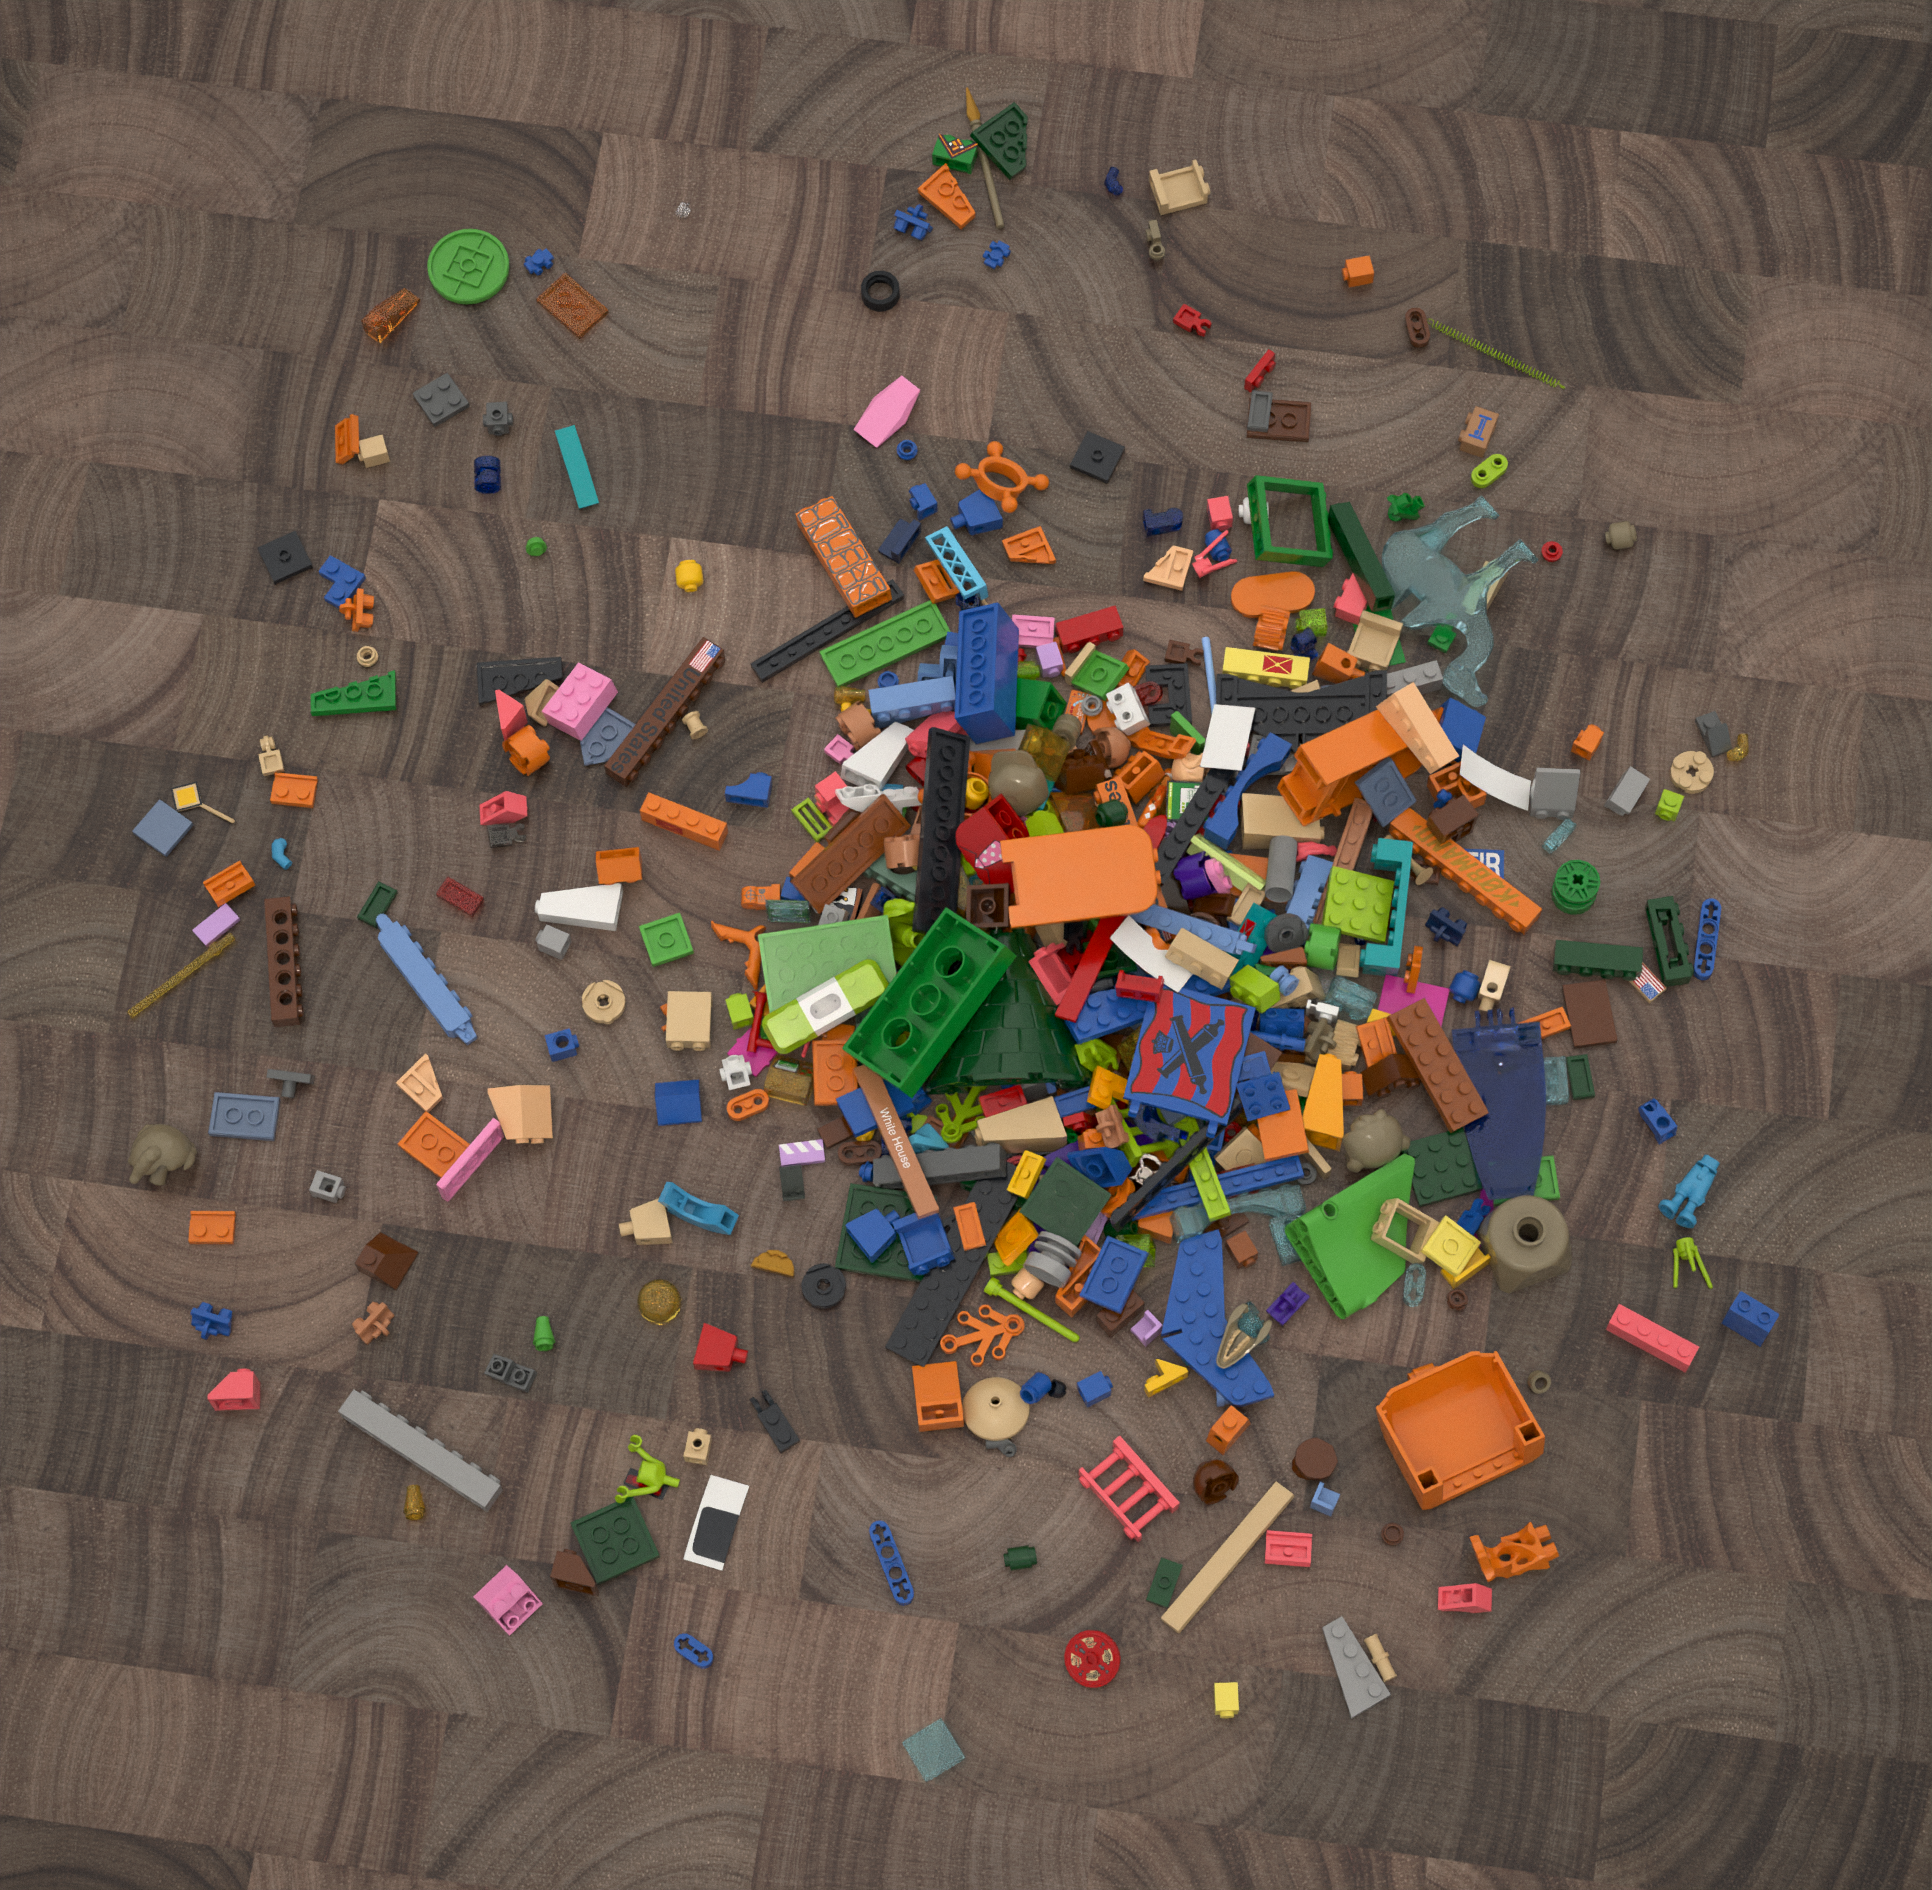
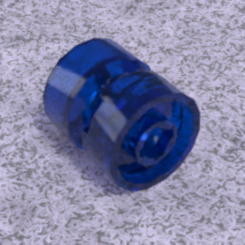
M480 456L474 460V474L476 475L474 476V489L477 492L492 494L501 490V476L499 475L501 473V460L499 458Z

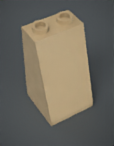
M1242 793L1240 807L1242 849H1269L1270 840L1280 835L1290 836L1297 842L1313 841L1320 844L1321 839H1324V826H1320V819L1307 826H1303L1282 796Z
M1053 1096L977 1120V1128L974 1129L977 1146H985L987 1143L995 1142L1005 1149L1006 1154L1024 1153L1025 1150L1032 1153L1054 1152L1067 1145V1134Z

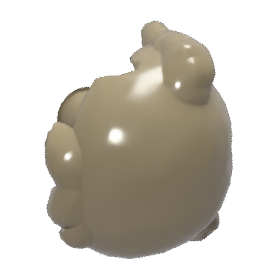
M1379 1109L1374 1115L1365 1114L1357 1116L1350 1126L1351 1131L1345 1134L1342 1139L1346 1150L1344 1156L1347 1169L1358 1173L1363 1168L1376 1169L1392 1162L1401 1151L1409 1149L1411 1142L1410 1137L1404 1135L1398 1120L1391 1115H1387L1384 1109Z
M165 1124L145 1125L138 1132L130 1150L128 1163L133 1166V1171L129 1181L132 1184H137L144 1175H151L149 1181L157 1186L165 1185L168 1171L176 1170L183 1165L184 1170L194 1164L197 1154L194 1143L190 1142L184 1133L173 1126Z

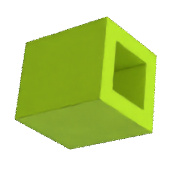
M736 993L725 999L733 1030L753 1024L754 1018L746 993Z

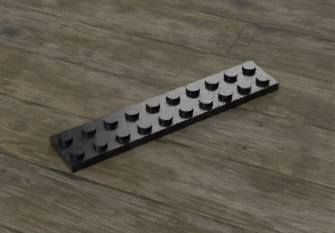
M931 727L928 731L912 926L913 932L926 935L946 907L957 913L961 851L956 843V831L959 825L964 822L970 737L936 727Z
M1006 1161L1005 1177L979 1179L976 1181L964 1204L975 1202L986 1246L964 1251L957 1220L955 1219L947 1234L955 1259L951 1260L946 1266H937L929 1269L930 1271L924 1275L885 1346L886 1349L916 1365L925 1367L928 1364L1020 1197L1007 1191L1017 1166Z

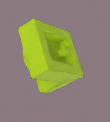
M1664 789L1655 814L1663 820L1675 821L1684 796Z

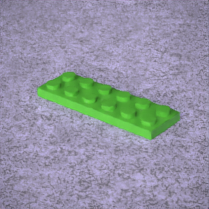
M929 600L823 649L819 653L837 688L840 689L945 640L947 631H951L936 604Z

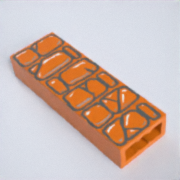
M833 496L821 499L818 503L808 508H803L795 514L797 525L855 618L892 600L890 587Z

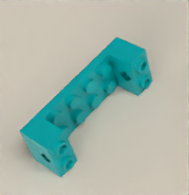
M1378 838L1377 844H1373L1370 862H1374V869L1396 872L1394 886H1398V889H1394L1392 897V907L1396 908L1392 910L1389 928H1393V931L1389 933L1387 945L1367 943L1366 948L1361 949L1359 967H1363L1362 974L1391 975L1395 977L1398 975L1413 842Z

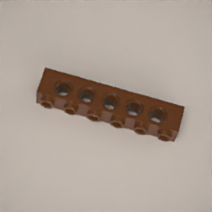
M290 896L264 899L271 1021L274 1027L301 1025L300 1017H304L303 1005L299 1004V997L303 996L302 985L298 984V977L301 976V966L297 964V956H300L299 943L296 944L295 936H299L298 924L294 921V916H298L297 904L292 902ZM280 919H287L284 924H277ZM281 939H288L287 943L278 944ZM285 958L290 959L287 964H280L281 960ZM284 979H291L288 984H281ZM292 999L290 1004L282 1005L284 1000Z

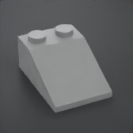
M1536 768L1530 790V816H1535L1538 819L1556 817L1559 820L1573 818L1580 770Z

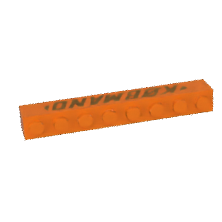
M1410 807L1390 823L1389 832L1395 840L1413 842L1412 853H1418L1431 867L1437 865L1441 869V874L1446 879H1452L1463 892H1469L1480 905L1491 909L1494 916L1508 922L1511 929L1515 932H1521L1525 935L1540 917L1541 907L1452 839L1440 844L1427 827V820Z

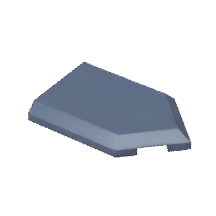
M607 707L583 740L580 741L584 765L607 762L636 724Z

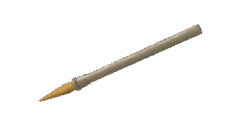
M967 87V117L970 120V127L974 131L982 123L980 121V112ZM978 146L997 229L1004 228V222L988 156Z

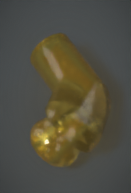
M1739 734L1737 736L1738 746L1727 752V757L1730 761H1739L1747 756L1749 752L1748 734Z

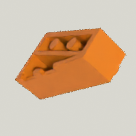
M1086 1235L1083 1236L1078 1247L1082 1254L1078 1260L1075 1259L1077 1262L1076 1266L1069 1267L1071 1275L1064 1288L1059 1287L1055 1296V1303L1071 1318L1088 1301L1079 1295L1101 1250Z

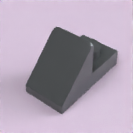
M1716 711L1696 717L1695 723L1712 758L1732 751L1728 726L1726 723L1721 724Z

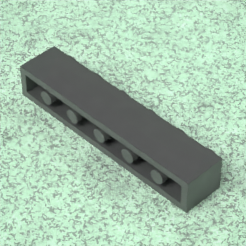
M995 1142L987 1143L985 1146L967 1145L965 1148L960 1149L948 1147L943 1151L925 1150L922 1153L915 1154L928 1185L1006 1176V1151L1000 1144ZM883 1155L881 1158L873 1159V1184L879 1188L903 1189L904 1186L891 1156Z

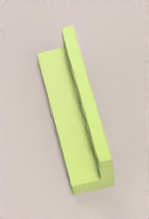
M1200 833L1192 837L1190 840L1192 843L1186 851L1188 854L1193 855L1205 851V856L1209 855L1211 859L1215 858L1217 861H1220L1224 873L1230 877L1232 885L1242 892L1248 883L1260 891L1265 890L1266 880L1214 843L1205 839Z

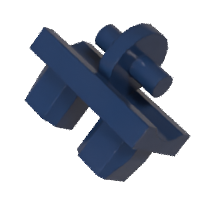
M1443 907L1437 911L1433 909L1425 926L1436 934L1434 941L1438 943L1442 938L1458 946L1466 932L1467 923L1462 919H1457L1453 922L1449 919V911Z

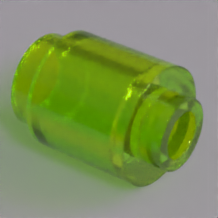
M1018 661L1017 678L1030 680L1040 678L1039 665H1035V661Z

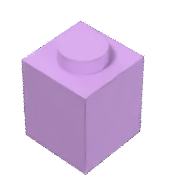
M1053 642L1036 647L1035 656L1042 678L1058 676L1063 670V661L1057 643Z

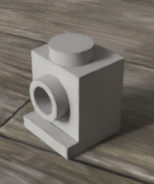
M317 1170L309 1191L312 1197L337 1203L338 1198L342 1199L344 1197L346 1186H343L342 1178ZM329 1187H333L331 1193L326 1191Z

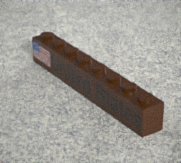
M702 637L604 765L608 776L625 787L637 779L639 770L650 762L651 755L655 749H660L665 736L673 732L676 722L680 717L683 718L686 715L691 702H695L699 698L700 690L704 685H708L711 682L716 669H720L724 665L726 660L724 649Z

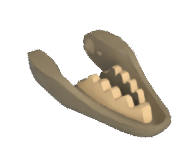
M1243 1303L1238 1306L1228 1320L1216 1358L1217 1365L1225 1369L1242 1359L1268 1335L1273 1321L1270 1319L1264 1321L1258 1336L1253 1338L1238 1327V1323L1243 1315L1248 1313L1249 1305Z

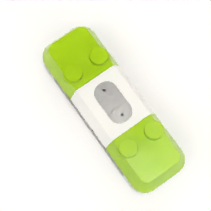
M871 959L863 960L767 1014L762 1021L763 1030L778 1053H790L872 1007L889 983L875 961Z

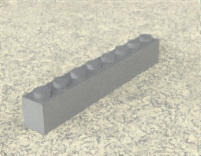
M356 1390L351 1392L338 1410L342 1418L484 1511L488 1512L503 1491L499 1479L491 1474L487 1477L481 1473L482 1469L473 1462L470 1464L464 1462V1457L454 1450L449 1452L444 1448L445 1444L434 1438L432 1441L426 1437L427 1433L420 1427L412 1428L408 1425L409 1421L399 1414L394 1416L389 1413L390 1408L381 1402L377 1405L371 1401L372 1397L366 1392L361 1391L359 1393Z

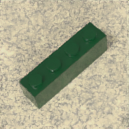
M1556 940L1552 971L1561 975L1575 973L1582 977L1597 975L1604 979L1619 977L1626 981H1634L1642 973L1643 947Z

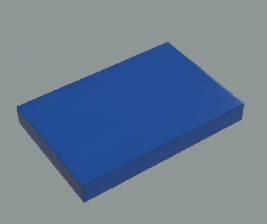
M1107 1236L1079 1296L1121 1314L1149 1255L1148 1252Z

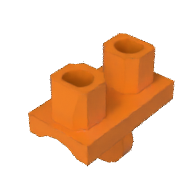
M359 588L356 590V595L353 596V604L351 598H346L345 603L339 606V612L345 614L346 620H350L352 614V631L358 632L360 627L371 628L373 624V614L363 613V609L372 610L374 596L363 594L364 589Z

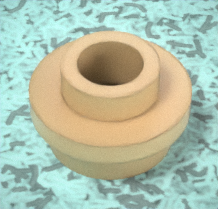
M364 646L358 651L357 660L360 665L370 667L377 662L378 653L373 647ZM367 655L371 656L370 659H364V657Z

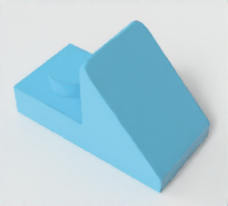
M929 1123L922 1126L914 1135L908 1138L915 1154L922 1153L925 1150L943 1151L949 1147Z

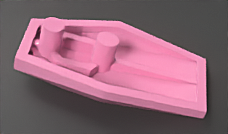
M900 376L872 399L855 426L854 431L878 448L906 424L919 396L920 389L903 376Z

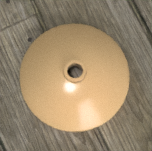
M1000 1377L983 1379L974 1384L967 1391L962 1403L963 1419L967 1427L978 1437L991 1441L1005 1440L1019 1433L1029 1417V1404L1024 1402L1020 1396L1021 1387L1009 1379ZM994 1400L999 1401V1403L996 1405L992 1404L991 1402Z

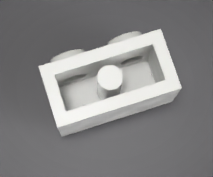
M1126 683L1106 694L1109 700L1106 702L1107 707L1117 718L1114 720L1115 725L1126 735L1129 736L1151 725L1136 690L1131 684Z

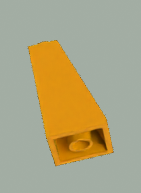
M1319 1054L1302 1116L1306 1137L1313 1145L1340 1152L1344 1135L1341 1060L1332 1054Z

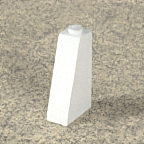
M895 721L844 761L840 778L857 786H864L866 784L877 785L881 791L906 754L909 746L905 738L914 730Z
M615 883L613 885H599L541 893L540 900L536 901L535 913H538L539 920L544 922L616 931L623 896L622 884Z

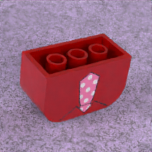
M1001 793L959 825L956 831V843L965 860L971 864L977 872V876L985 885L1009 883L1010 894H1013L1015 891L1011 864L1002 865L1000 841L1030 837L1025 824Z

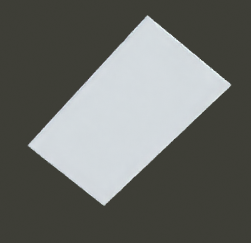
M1214 704L1200 767L1242 771L1255 708Z

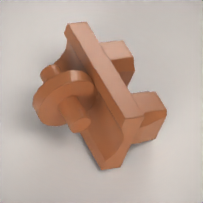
M1110 1105L1107 1109L1095 1113L1099 1124L1096 1126V1130L1102 1134L1105 1147L1115 1149L1129 1142L1128 1133L1124 1131L1122 1126V1114L1118 1112L1116 1105Z
M372 1302L367 1307V1312L370 1316L365 1321L360 1317L352 1323L356 1330L355 1333L367 1345L381 1333L386 1337L390 1334L386 1328L395 1315L383 1302L381 1304Z

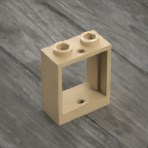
M1398 1198L1386 1200L1380 1208L1381 1214L1373 1226V1234L1370 1240L1412 1264L1424 1262L1426 1255L1420 1251L1440 1222ZM1395 1211L1419 1225L1410 1250L1386 1237Z

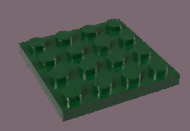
M850 1183L835 1268L841 1271L921 1283L924 1275L914 1276L909 1270V1263L897 1232V1238L871 1263L847 1233L845 1226L852 1220L874 1209H878L884 1217L893 1210L897 1212L900 1218L915 1213L905 1191Z

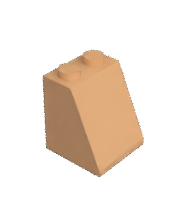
M515 1085L488 1088V1095L507 1140H516V1144L529 1143V1140L531 1144L544 1143V1139L553 1138L550 1085Z

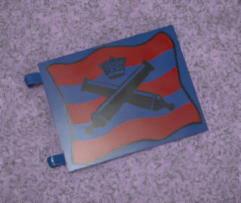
M1164 984L1160 1003L1151 1001L1147 1003L1123 1099L1131 1101L1128 1116L1137 1117L1140 1103L1209 1121L1206 1137L1214 1138L1218 1124L1227 1126L1256 1007L1184 988L1176 992Z

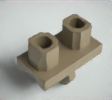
M1320 1018L1319 1022L1310 1021L1307 1027V1032L1312 1036L1310 1040L1305 1039L1304 1052L1302 1053L1307 1055L1312 1062L1316 1063L1318 1062L1319 1054L1326 1053L1328 1048L1335 1049L1337 1045L1333 1040L1335 1036L1333 1033L1334 1028L1327 1023L1328 1020L1325 1018Z

